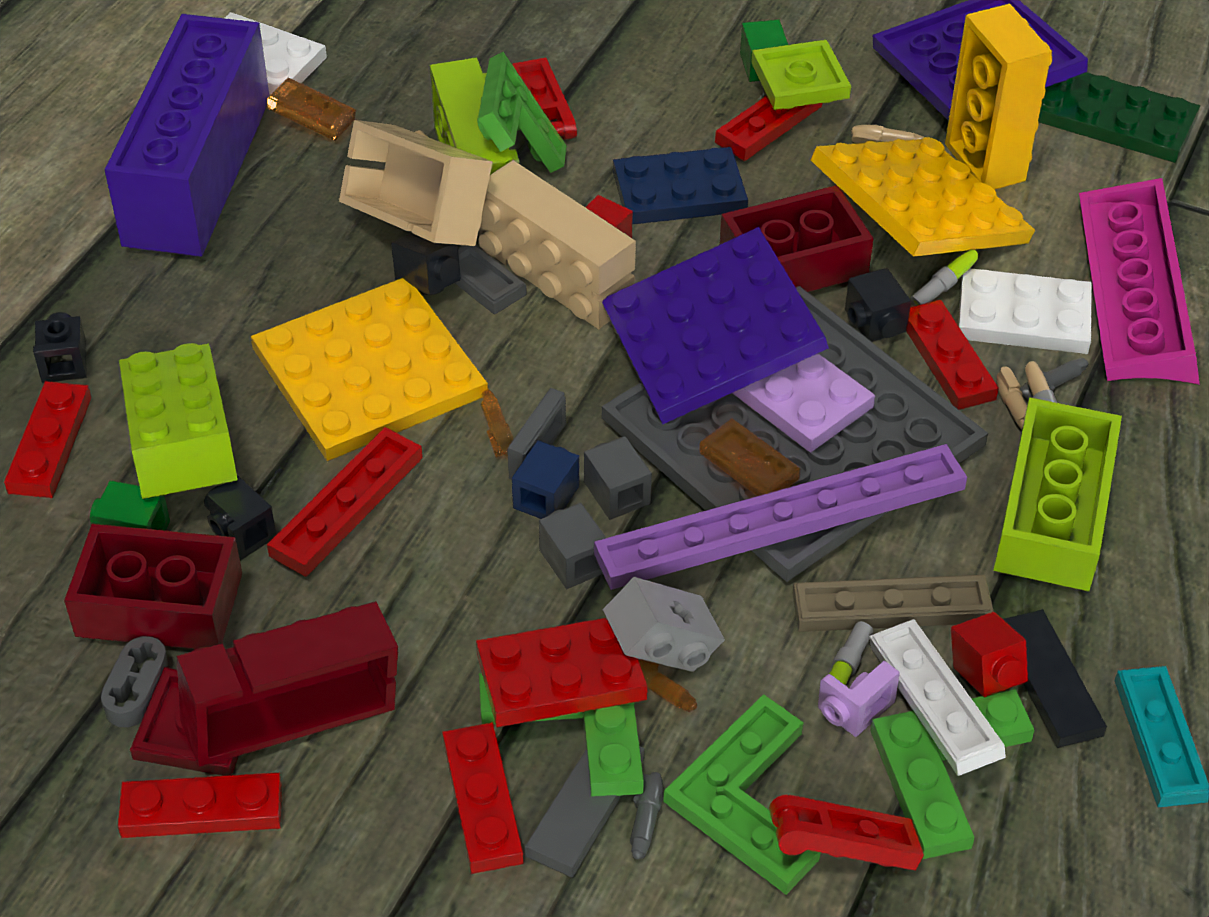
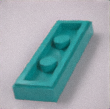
M1167 667L1118 670L1114 681L1157 808L1208 803L1209 783Z

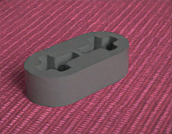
M142 636L131 640L122 649L101 693L105 715L111 724L118 727H131L142 722L164 667L169 668L165 647L160 640ZM147 657H153L154 661L146 659ZM136 663H144L140 672H138ZM132 690L135 701H126ZM117 702H125L123 707L117 706Z

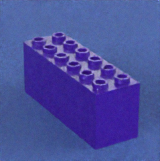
M181 14L105 168L121 247L203 256L270 100L259 22Z

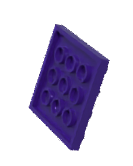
M968 0L872 35L873 48L947 120H949L967 14L1010 3L1052 50V63L1049 66L1045 87L1067 81L1088 70V58L1020 0Z
M759 227L607 296L602 301L604 309L662 425L829 349L824 333Z

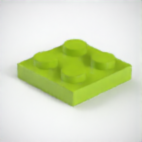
M827 40L752 50L751 63L774 110L850 99L851 84Z

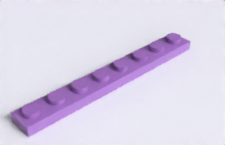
M947 444L598 540L594 542V555L610 590L625 586L633 577L648 580L965 490L967 476Z

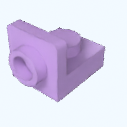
M883 661L869 674L867 672L861 673L853 681L850 688L828 674L820 681L818 708L830 723L835 726H842L853 736L857 737L872 723V719L878 718L895 703L900 672Z

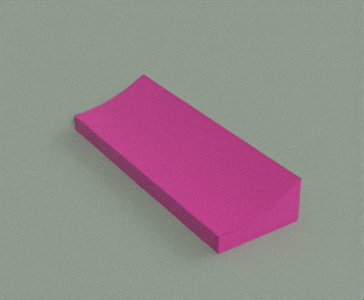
M1159 178L1079 193L1107 381L1157 378L1200 385L1196 352L1163 179Z

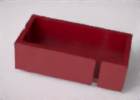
M377 602L347 607L339 612L309 620H299L291 625L262 633L248 634L240 639L233 640V647L225 649L222 643L211 647H200L189 653L178 655L177 672L180 720L198 766L202 767L395 710L396 680L394 676L397 675L398 645Z

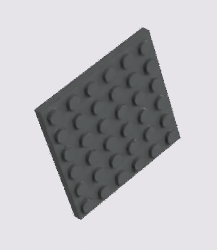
M800 286L796 289L824 333L829 349L818 354L875 395L872 409L811 453L733 393L663 425L642 383L637 384L602 406V419L622 437L626 436L633 447L705 510L947 444L957 462L961 463L983 448L988 437V432ZM889 511L751 551L788 582Z

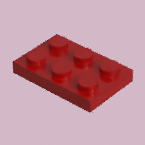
M607 618L476 640L477 657L496 727L647 700V683L639 660L624 654Z

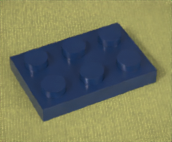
M731 147L613 159V174L621 205L633 211L632 224L715 216L748 207V197Z

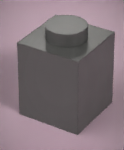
M626 436L608 443H601L584 452V483L609 520L651 504L652 473Z
M582 503L564 510L554 511L547 517L539 520V550L566 590L603 574L594 555V542L606 537Z

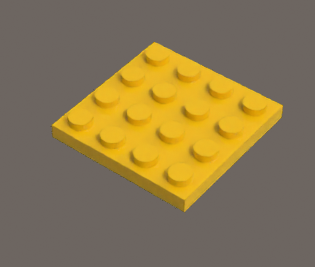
M924 137L919 140L896 139L889 142L837 143L836 145L816 146L811 161L913 257L1028 244L1035 232V229L1023 219L1020 211L1005 204L996 196L997 193L991 186L980 182L970 173V168L966 164L955 160L944 150V145L936 139Z
M403 278L251 336L253 350L326 461L366 446L384 427L398 433L488 396V383L417 288Z

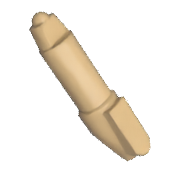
M857 125L852 128V141L857 144L865 143L866 141L889 142L896 139L919 140L924 138V136L912 132L884 128L879 125Z
M1004 366L1001 367L1000 373L997 374L999 395L1009 408L1018 427L1022 430L1027 404L1022 397L1020 384L1012 370Z

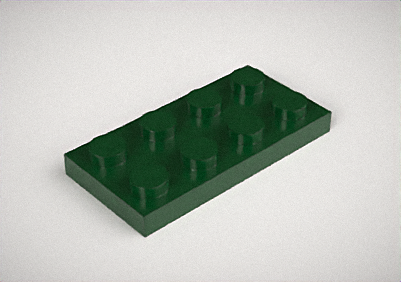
M1085 72L1067 81L1045 87V96L1042 99L1038 122L1176 163L1198 117L1201 105L1188 102L1183 98L1153 92L1141 86H1132L1118 82L1106 76Z

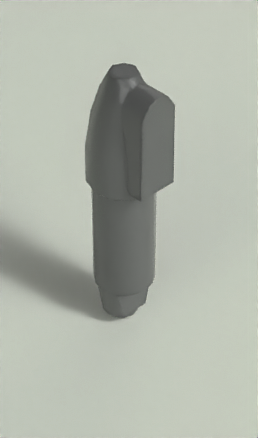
M1080 358L1042 373L1050 390L1054 392L1055 387L1080 376L1082 371L1086 370L1089 363L1084 358ZM1026 382L1020 390L1022 391V397L1029 401V397L1032 398L1033 394L1028 382Z
M652 772L650 775L643 774V794L634 795L633 799L637 812L630 843L632 845V856L637 860L645 857L651 845L657 815L662 805L664 787L661 774L658 772Z

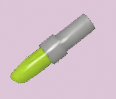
M973 249L967 251L947 267L944 266L936 272L926 285L910 297L913 305L917 306L932 302L942 292H947L977 261V251Z
M862 621L855 624L844 647L839 649L832 662L833 667L829 674L845 686L850 676L855 674L862 660L861 655L870 640L869 636L873 634V628L869 624Z

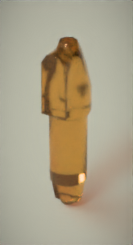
M486 390L482 392L483 401L481 407L490 429L487 430V435L495 457L508 456V447L513 441V435L510 431V426L506 423L498 399L492 391Z
M638 658L648 689L677 708L687 712L696 710L698 706L696 699L689 694L688 690L660 673L657 663Z

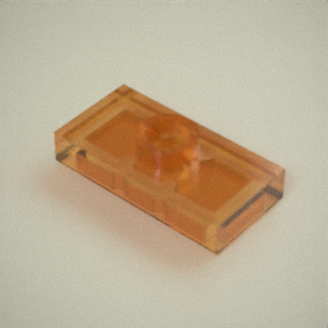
M289 77L267 98V109L334 141L355 120L356 109Z
M733 418L700 442L699 453L756 496L789 488L800 479L801 468Z

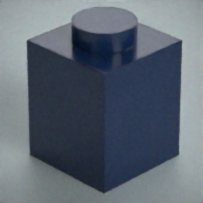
M537 440L512 477L513 509L539 519L547 517L554 511L564 510L579 488V455L571 453L562 447H555Z

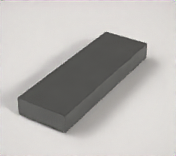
M639 746L642 763L644 760L645 748ZM587 748L525 846L526 857L573 878L621 796L617 795L591 797Z

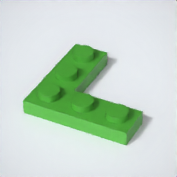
M501 52L490 58L477 118L478 127L487 140L492 139L501 152L515 145L517 131L521 130L528 140L529 149L536 161H542L550 173L564 167L566 144L505 53Z
M479 673L482 724L492 722L496 724L482 673ZM634 702L535 720L548 721L583 718L591 797L643 794L644 780Z
M1016 689L995 693L987 697L971 698L1005 747L1032 741L1034 728ZM909 711L872 719L871 734L905 818L912 819L924 853L922 859L972 849L975 837L942 760L947 759L915 712Z
M763 694L664 790L663 802L787 895L820 860L821 852L806 850L798 855L783 853L778 845L776 837L777 827L772 822L770 811L744 792L802 735L804 722Z

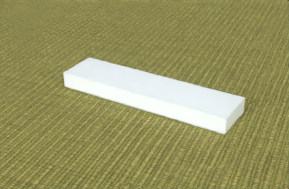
M914 619L869 636L871 649L881 663L883 661L887 662L900 672L898 689L957 776L1006 758L1004 743Z

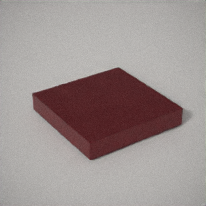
M164 667L130 748L132 759L222 776L232 775L239 756L202 767L198 766L180 720L178 672L176 669Z

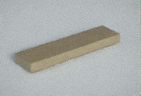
M985 574L802 582L793 584L792 594L798 632L853 629L855 624L860 621L869 624L872 628H891L912 619L919 626L957 625L994 612Z

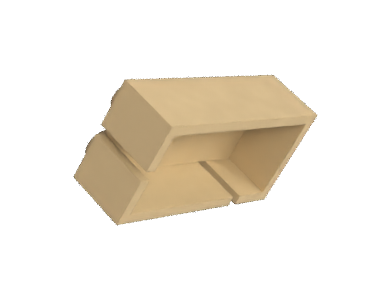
M354 120L347 157L386 162L385 169L346 165L339 202L406 231H412L413 234L434 243L475 246L482 222L481 216L486 191L490 183L492 161L396 125Z
M514 160L490 175V183L486 191L481 216L482 222L479 229L478 240L480 248L503 264H509L511 270L517 276L525 278L541 289L546 296L554 298L570 309L576 317L584 319L598 330L610 322L602 301L607 296L635 284V276L631 272L635 270L636 241Z

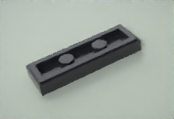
M1041 609L1004 618L1005 622L1026 639L1028 682L1023 684L1056 747L1060 748L1103 737L1107 725L1044 610Z

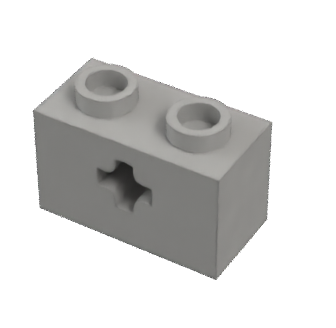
M633 577L603 609L624 654L627 656L694 672L698 667L704 665L709 660L710 655L725 641L702 596L641 578Z

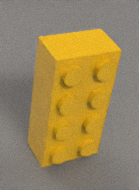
M1010 3L970 13L965 17L945 145L955 158L966 164L970 168V173L980 182L991 186L994 190L1026 181L1029 163L1032 160L1035 133L1039 126L1038 118L1042 99L1045 96L1047 74L1052 63V50L1049 45L1029 26L1027 20L1022 18Z

